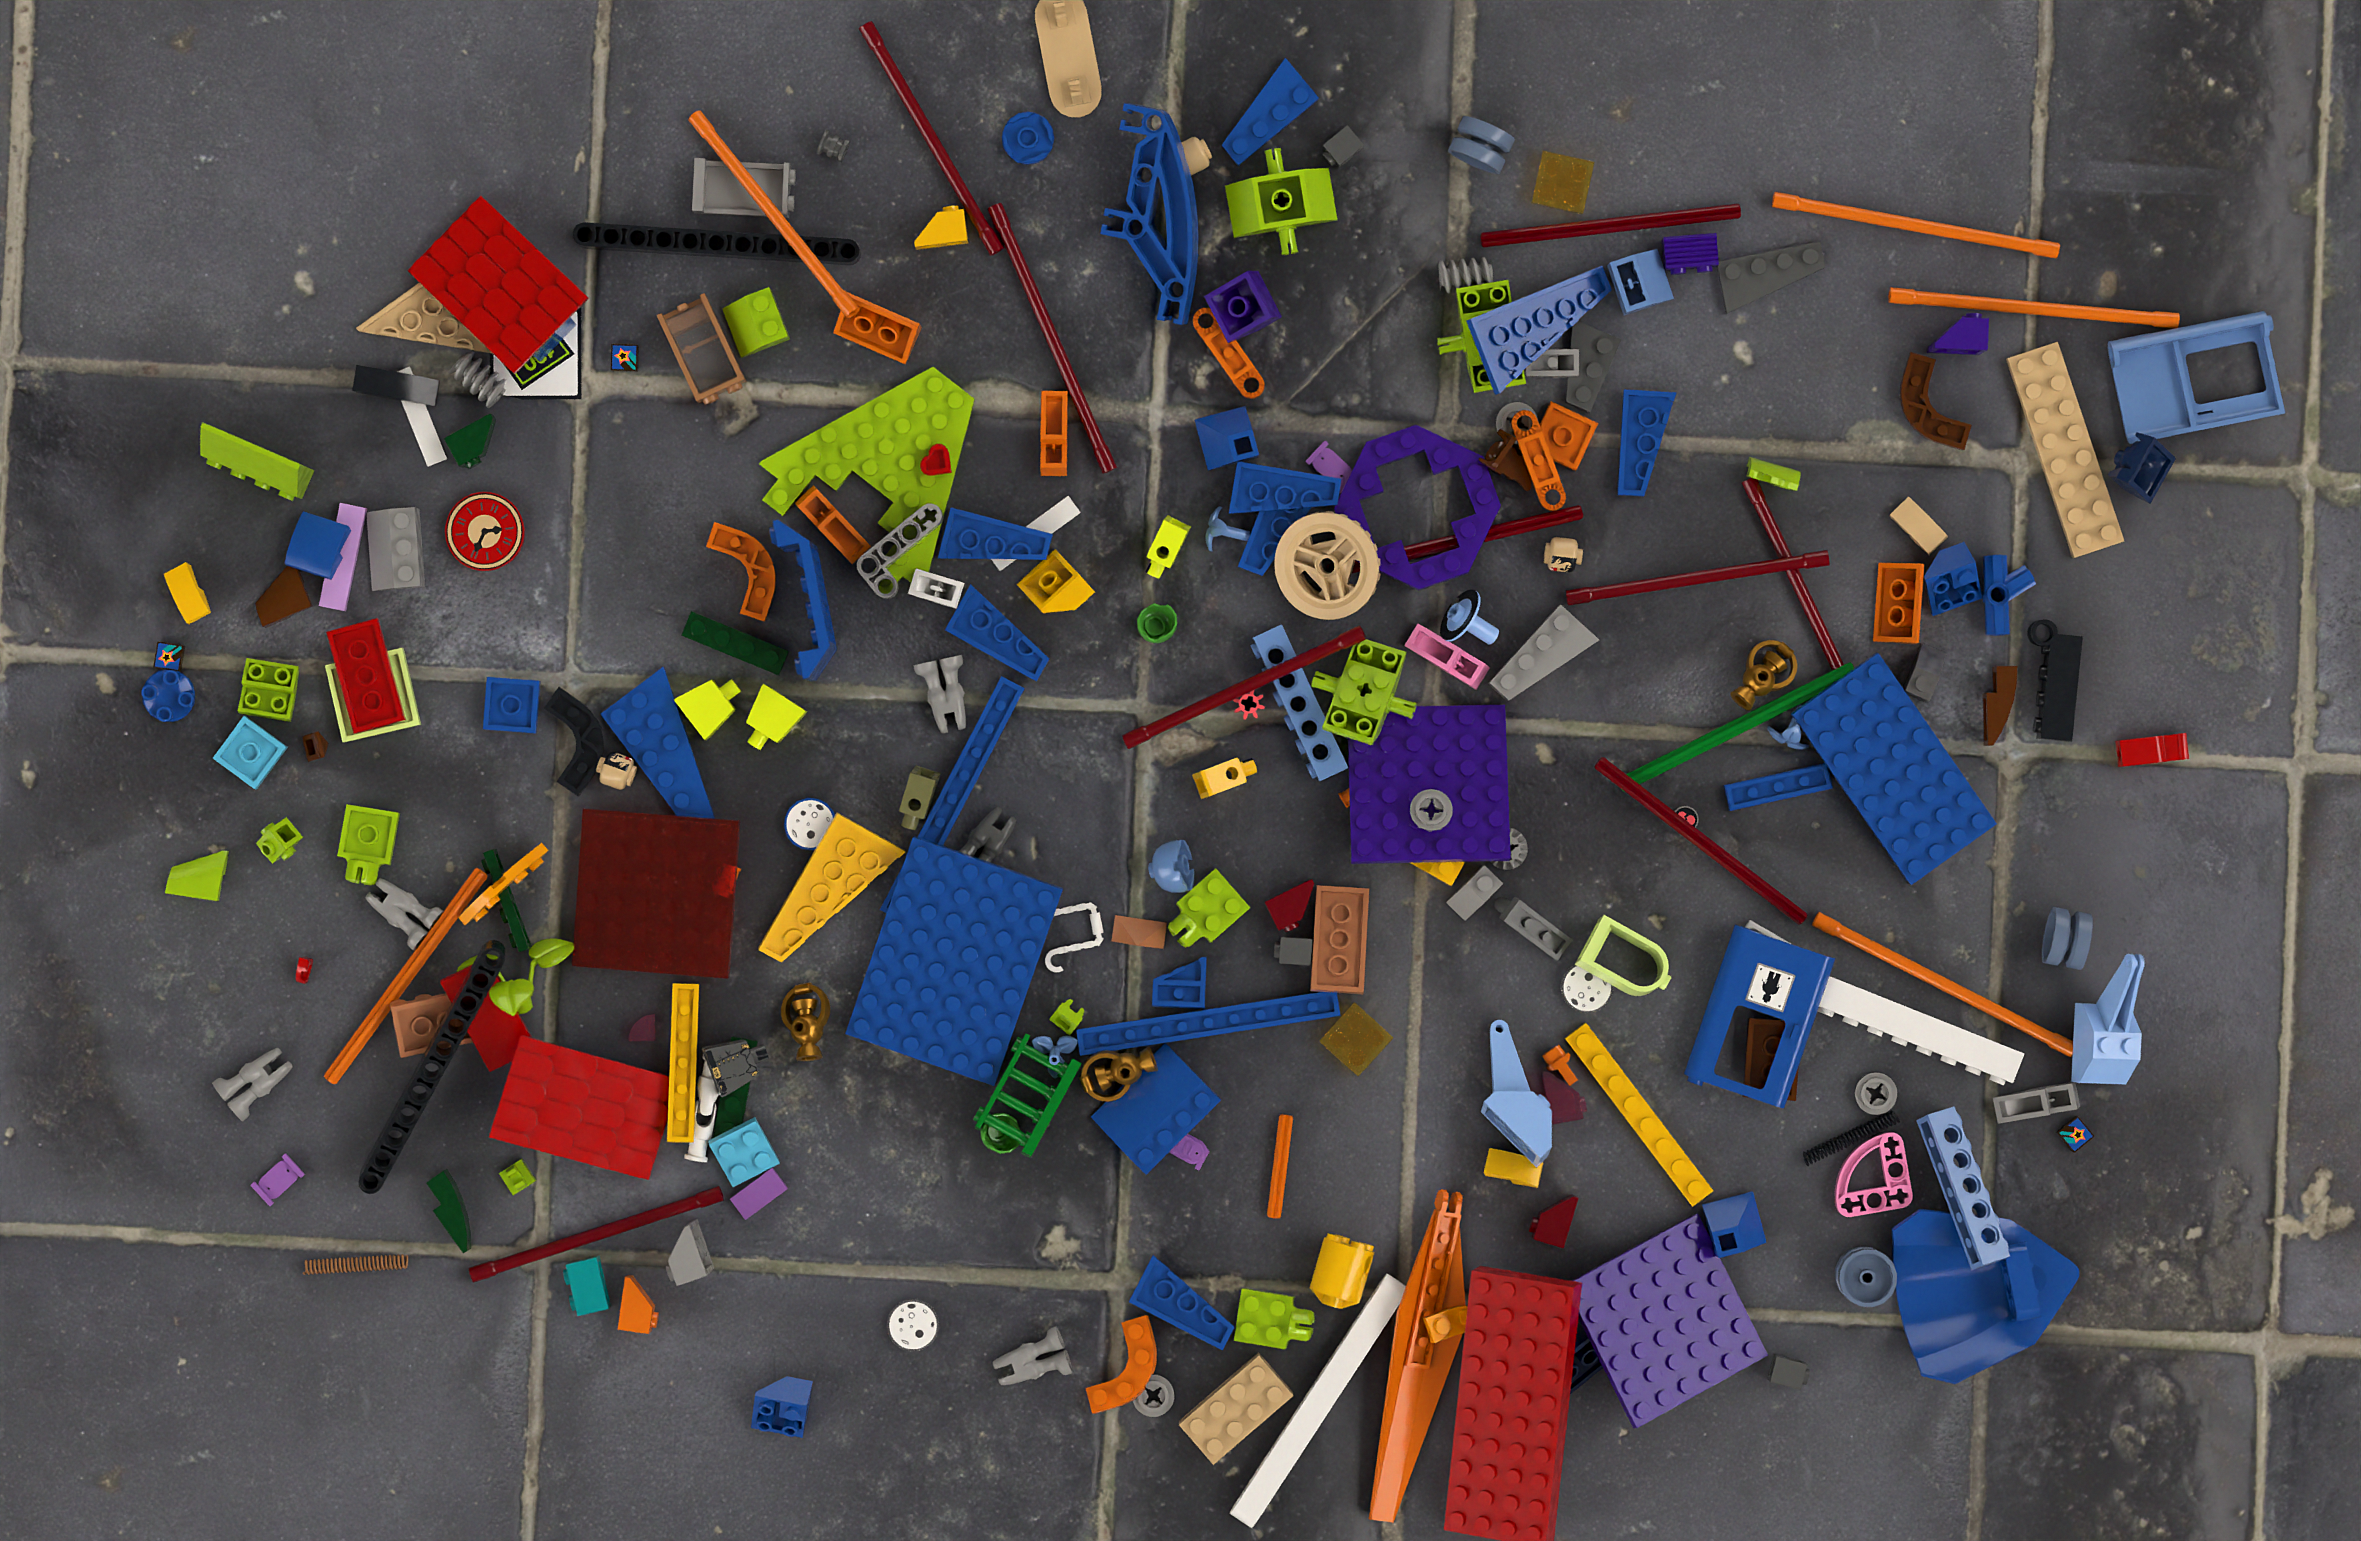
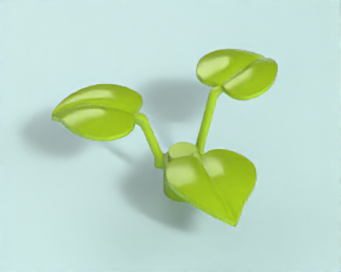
M556 938L544 939L535 943L529 950V957L533 960L530 963L528 980L517 979L507 982L499 972L498 976L502 982L494 984L489 991L493 1003L512 1016H515L517 1011L519 1014L529 1012L533 1007L531 996L534 992L533 977L535 966L538 964L542 968H548L559 964L574 951L575 944ZM486 954L492 960L499 958L495 955ZM477 956L463 962L458 967L457 972L472 965Z

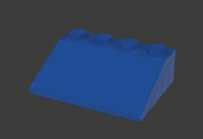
M1166 1043L1153 1054L1158 1071L1146 1072L1142 1070V1075L1138 1081L1131 1084L1128 1091L1121 1098L1105 1102L1091 1116L1100 1128L1145 1174L1154 1168L1221 1101V1098ZM1122 1085L1116 1092L1121 1090L1124 1085Z

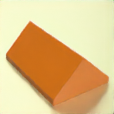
M848 293L860 310L849 319L840 310L833 333L906 364L921 331V325Z
M1878 563L1874 642L1919 643L1924 564Z

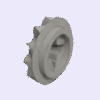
M1521 402L1507 404L1497 415V431L1501 429L1515 437L1514 433H1511V423L1506 418L1512 419L1521 410L1531 411L1536 417L1537 415L1527 404ZM1521 416V423L1527 429H1519L1528 431L1532 427V421L1527 416Z
M1434 789L1424 790L1418 793L1411 802L1410 814L1412 821L1419 828L1429 832L1441 830L1449 823L1452 817V803L1441 791ZM1431 800L1433 801L1434 809L1440 811L1439 813H1434L1432 821L1429 820L1428 813L1423 811L1428 809Z
M1510 828V845H1518L1511 850V860L1490 861L1495 867L1509 870L1523 863L1528 853L1527 841L1519 831Z
M1875 1072L1864 1075L1857 1082L1854 1094L1858 1106L1863 1111L1873 1115H1880L1888 1112L1894 1106L1897 1099V1088L1890 1077ZM1882 1083L1880 1093L1885 1097V1100L1875 1098L1870 1103L1872 1095L1866 1088L1876 1089Z
M1152 1375L1146 1388L1155 1391L1161 1387L1158 1397L1162 1403L1152 1400L1145 1404L1149 1396L1146 1389L1133 1400L1136 1409L1145 1416H1161L1169 1411L1173 1405L1174 1389L1170 1382L1160 1375Z

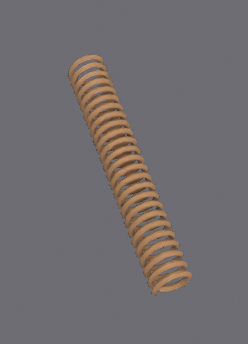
M398 1254L397 1266L395 1255H393V1266L391 1255L388 1256L389 1266L387 1264V1255L384 1256L385 1265H383V1256H380V1266L379 1256L377 1255L376 1267L375 1257L372 1256V1268L370 1256L367 1257L368 1267L365 1256L363 1257L364 1267L362 1266V1257H359V1267L358 1257H355V1268L354 1258L351 1257V1269L349 1257L346 1260L343 1257V1269L341 1267V1258L338 1259L339 1268H337V1259H334V1269L333 1259L331 1258L330 1270L329 1259L327 1258L326 1271L324 1259L321 1262L320 1259L317 1260L318 1270L316 1269L315 1259L313 1260L314 1269L312 1270V1260L310 1259L309 1271L308 1261L305 1260V1272L303 1274L314 1275L315 1273L322 1274L323 1272L330 1274L331 1272L343 1273L344 1271L347 1273L348 1271L360 1272L361 1270L364 1272L365 1270L369 1271V1269L371 1271L373 1269L375 1271L377 1269L379 1271L381 1269L389 1270L390 1268L392 1270L394 1268L396 1270L398 1268L406 1269L408 1266V1255H406L405 1264L404 1255H401L400 1265V1255Z

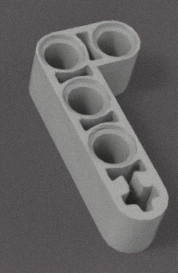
M925 504L858 559V572L881 598L890 599L897 594L899 589L896 579L887 568L942 523L943 513L937 505ZM927 510L931 512L936 510L935 518L937 520L935 522L930 520L925 522L923 525L927 529L923 531L914 520L918 517L922 522L927 517L925 514ZM907 526H915L917 528V536L912 540H907L903 536V531ZM888 542L895 543L897 546V552L891 557H887L883 553V546ZM867 559H873L876 562V570L872 573H865L862 569L863 562ZM885 579L891 580L893 583V589L888 594H883L879 590L880 582Z

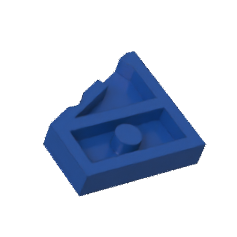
M1207 957L1199 958L1195 962L1181 966L1168 974L1153 979L1152 1007L1205 1009Z

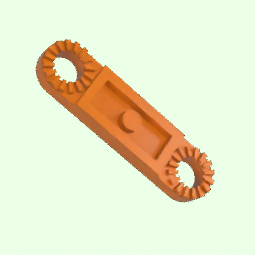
M1201 308L1196 311L1193 316L1195 330L1239 392L1248 399L1259 397L1264 391V380L1236 340L1230 343L1227 342L1210 308ZM1202 314H1209L1214 320L1213 325L1204 329L1199 325L1198 318ZM1248 378H1254L1259 382V388L1254 393L1247 392L1244 388V382Z
M1521 410L1511 420L1515 438H1517L1516 441L1540 504L1547 510H1558L1566 501V494L1537 417L1531 411ZM1527 416L1531 419L1532 427L1528 431H1522L1518 428L1517 420L1519 417ZM1556 490L1559 493L1560 501L1556 505H1550L1545 500L1547 491Z

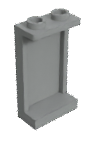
M694 158L692 211L694 214L767 217L723 161H707L705 158ZM741 162L785 218H789V212H794V196H790V185H795L796 170L791 169V164L785 162L784 164Z

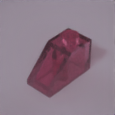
M1541 1071L1545 1096L1551 1105L1549 1108L1552 1110V1125L1584 1119L1583 1112H1587L1584 1096L1580 1097L1576 1090L1548 1071Z

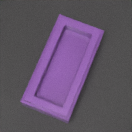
M772 1167L730 1198V1200L746 1220L786 1191L788 1187Z

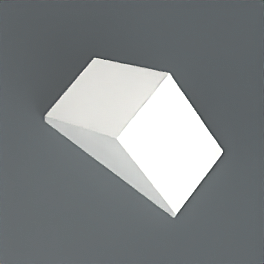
M915 569L908 594L944 606L957 608L964 583Z

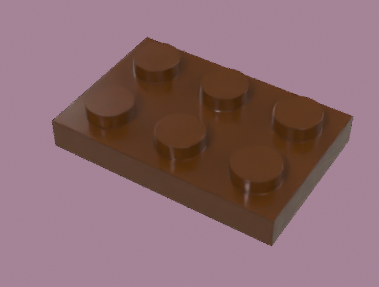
M1748 1018L1743 1084L1757 1089H1762L1765 1086L1785 1027L1784 1020ZM1798 1070L1787 1099L1790 1101H1796Z

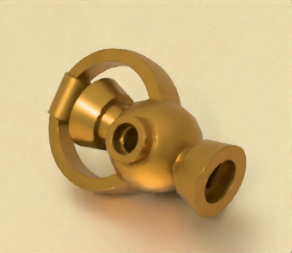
M1767 640L1754 646L1746 661V671L1742 682L1744 687L1740 686L1730 693L1732 699L1740 707L1751 710L1756 700L1755 696H1764L1771 691H1777L1788 686L1793 681L1797 672V660L1794 651L1783 641ZM1764 647H1776L1780 654L1786 659L1789 658L1791 670L1787 680L1775 684L1774 673L1779 674L1787 669V664L1779 655L1772 651L1766 652L1763 658V665H1753L1754 656L1758 650Z
M811 982L795 985L787 993L781 1006L783 1023L791 1030L793 1039L801 1045L797 1051L796 1060L814 1061L822 1058L820 1048L815 1044L821 1039L823 1027L826 1025L830 1015V1003L827 995L819 987L812 985ZM813 991L816 992L821 1001L819 1017L813 1015L817 1008V999H799L792 1002L796 995L812 993ZM791 1002L795 1012L799 1014L793 1022L790 1017Z
M1148 1046L1141 1051L1138 1057L1131 1053L1119 1054L1109 1050L1100 1051L1090 1056L1084 1063L1081 1077L1079 1078L1085 1093L1105 1102L1121 1098L1128 1091L1131 1084L1138 1081L1142 1075V1070L1146 1072L1158 1071L1157 1063L1150 1047ZM1100 1058L1113 1059L1110 1068L1105 1066L1094 1067L1101 1089L1105 1091L1112 1086V1082L1115 1080L1119 1084L1124 1085L1121 1090L1110 1095L1094 1091L1095 1088L1090 1075L1087 1074V1069L1095 1060Z

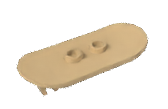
M1040 0L1035 9V22L1050 98L1054 107L1061 114L1069 117H1083L1090 114L1098 106L1101 99V81L1087 9L1083 0Z

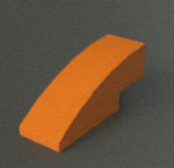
M1041 391V476H1067L1068 391Z
M814 485L795 502L797 507L851 564L871 547Z

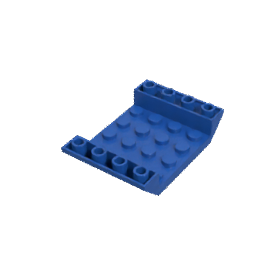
M774 520V527L769 528L772 543L786 553L796 551L798 566L804 568L805 576H801L803 592L809 594L810 602H806L808 618L814 620L815 628L811 629L813 644L819 646L818 649L798 652L799 658L795 659L796 671L805 680L817 681L837 651L818 547L781 521Z

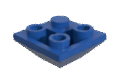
M1245 406L1195 419L1208 471L1235 464L1237 461L1243 462L1259 457L1254 433Z
M1965 542L1940 550L1924 575L1932 616L1982 599L1976 562Z
M1753 1191L1702 1204L1716 1257L1721 1258L1737 1254L1766 1243Z
M786 1376L756 1391L751 1428L764 1432L784 1434L789 1437L803 1438L813 1381Z

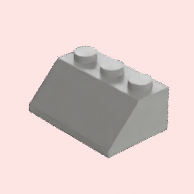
M407 507L366 512L372 591L424 588L425 577L420 509Z
M698 1219L692 1220L684 1227L668 1260L669 1266H666L668 1277L671 1282L675 1281L676 1286L707 1276L714 1269Z

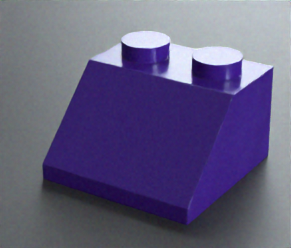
M1246 271L1204 296L1228 343L1259 331L1282 318L1259 271Z
M1966 313V316H1962L1961 319L1954 322L1927 347V353L1980 355L1988 350L1989 318H1982L1981 313Z

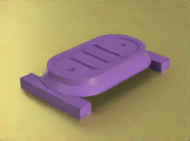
M1324 441L1305 462L1308 465L1312 462L1313 467L1322 476L1342 479L1340 494L1352 470L1334 451L1325 448L1328 443Z
M1187 1134L1169 1153L1189 1164H1197L1195 1169L1200 1170L1210 1150L1201 1140Z
M286 1153L282 1156L284 1160L279 1161L259 1180L258 1184L253 1182L250 1185L269 1206L274 1204L271 1199L279 1197L297 1180L298 1176L302 1178L305 1175Z

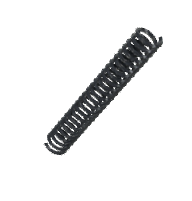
M1890 1110V1113L1886 1112L1882 1116L1879 1115L1878 1118L1875 1117V1120L1871 1119V1122L1868 1121L1863 1125L1860 1124V1128L1856 1126V1129L1852 1128V1131L1849 1130L1844 1134L1841 1133V1136L1837 1135V1138L1834 1137L1833 1140L1826 1141V1144L1822 1142V1145L1819 1144L1818 1147L1815 1146L1814 1149L1807 1150V1153L1803 1151L1804 1162L1809 1166V1160L1810 1164L1813 1165L1812 1159L1815 1163L1817 1162L1815 1156L1818 1161L1821 1160L1819 1154L1822 1159H1824V1155L1828 1157L1826 1150L1829 1155H1832L1831 1150L1835 1154V1149L1839 1152L1838 1145L1841 1150H1843L1842 1144L1847 1148L1845 1141L1848 1146H1851L1849 1139L1853 1145L1855 1144L1854 1140L1858 1143L1856 1135L1862 1141L1861 1135L1863 1139H1866L1865 1134L1867 1137H1870L1868 1130L1873 1136L1872 1129L1875 1134H1877L1876 1128L1881 1132L1879 1124L1882 1130H1885L1884 1125L1886 1128H1889L1887 1122L1892 1127L1891 1120L1894 1125H1896L1895 1119L1898 1123H1900V1120L1895 1112Z

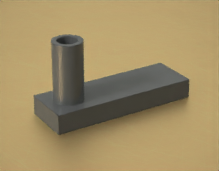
M1500 897L1496 900L1495 909L1501 913L1499 917L1501 920L1558 961L1572 942L1570 937L1518 898L1514 897L1510 901L1506 897Z

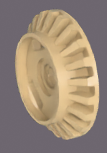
M1330 511L1316 512L1294 522L1282 535L1275 553L1274 566L1277 582L1287 600L1304 614L1324 620L1344 618L1362 608L1375 593L1377 582L1380 579L1379 566L1381 565L1380 558L1377 556L1378 549L1376 544H1373L1370 539L1371 535L1369 532L1365 531L1356 520L1353 521L1347 515L1336 514ZM1327 531L1335 534L1336 539L1313 544L1311 537L1313 534ZM1324 558H1329L1333 561L1334 570L1332 572H1326L1322 568ZM1355 560L1360 561V575L1356 585H1353L1349 581ZM1304 571L1321 587V592L1315 590L1308 583L1303 574Z

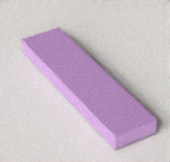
M343 503L339 505L336 522L349 526L351 532L340 552L343 559L332 580L324 578L319 602L321 607L346 611L367 508Z

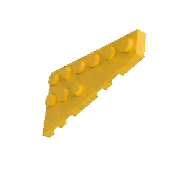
M836 813L760 943L758 950L779 962H783L817 929L819 930L828 919L845 907L879 874H882L897 858H900L906 851L845 816Z

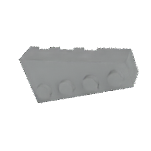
M1559 605L1488 684L1506 701H1509L1598 642L1599 639L1562 605Z

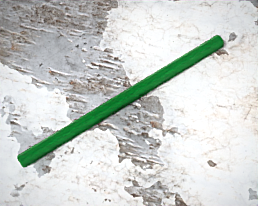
M1848 662L1626 775L1640 785L1812 699L1855 667L1851 662Z

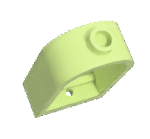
M1606 915L1598 919L1575 963L1578 967L1633 996L1649 994L1658 987L1664 990L1671 979V976L1668 975V959L1660 946ZM1610 932L1646 951L1654 958L1658 973L1652 985L1637 986L1594 962Z

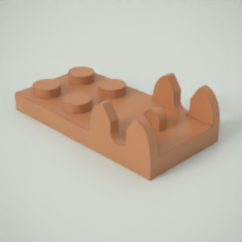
M1316 886L1310 991L1363 995L1369 903L1368 888Z
M446 993L435 996L420 994L412 1001L397 999L390 1003L401 1058L425 1053L451 1005V1001ZM457 1018L450 1020V1024L455 1027L463 1024ZM466 1032L460 1045L473 1042L468 1032ZM441 1041L437 1044L441 1049L451 1046L447 1041Z

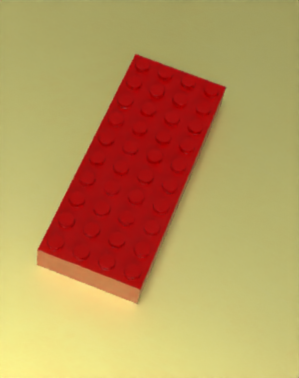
M1479 1266L1471 1270L1444 1530L1500 1541H1554L1582 1282Z

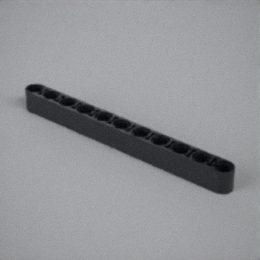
M589 222L580 223L573 230V239L579 246L585 249L804 263L798 255H791L789 253L790 244L780 234ZM585 229L591 230L593 234L591 240L581 242L580 233ZM610 231H617L619 233V238L614 244L606 242V235ZM644 233L645 241L643 244L633 245L632 237L634 234ZM663 234L671 236V243L667 247H660L658 244V240ZM689 236H696L698 239V243L693 249H688L684 245L685 239ZM800 236L822 264L854 265L860 260L861 250L854 240ZM717 237L724 240L722 249L712 250L711 241ZM742 239L750 241V248L746 252H739L737 250V243ZM767 241H774L777 244L776 250L771 254L763 251V245ZM820 244L829 246V253L824 257H818L815 253L817 246ZM846 246H853L856 250L855 255L850 259L842 257L841 254Z
M490 940L482 946L363 1164L358 1183L364 1193L374 1194L383 1186L504 965L506 952L504 945L500 941ZM490 951H496L500 954V957L492 960L486 954ZM482 973L488 979L484 982H479L475 980L474 976ZM465 996H471L475 999V1002L473 1004H465L461 999ZM457 1018L463 1024L455 1027L450 1024V1020ZM441 1041H447L451 1046L448 1049H441L437 1044ZM433 1063L438 1066V1070L428 1071L425 1066ZM423 1086L426 1092L419 1094L413 1088ZM410 1108L414 1111V1114L406 1116L401 1113V1110ZM396 1130L399 1131L402 1134V1136L399 1138H393L389 1135V1132ZM379 1153H387L390 1156V1158L387 1160H381L376 1155ZM367 1175H374L377 1177L378 1180L375 1182H368L367 1180H365L364 1177Z

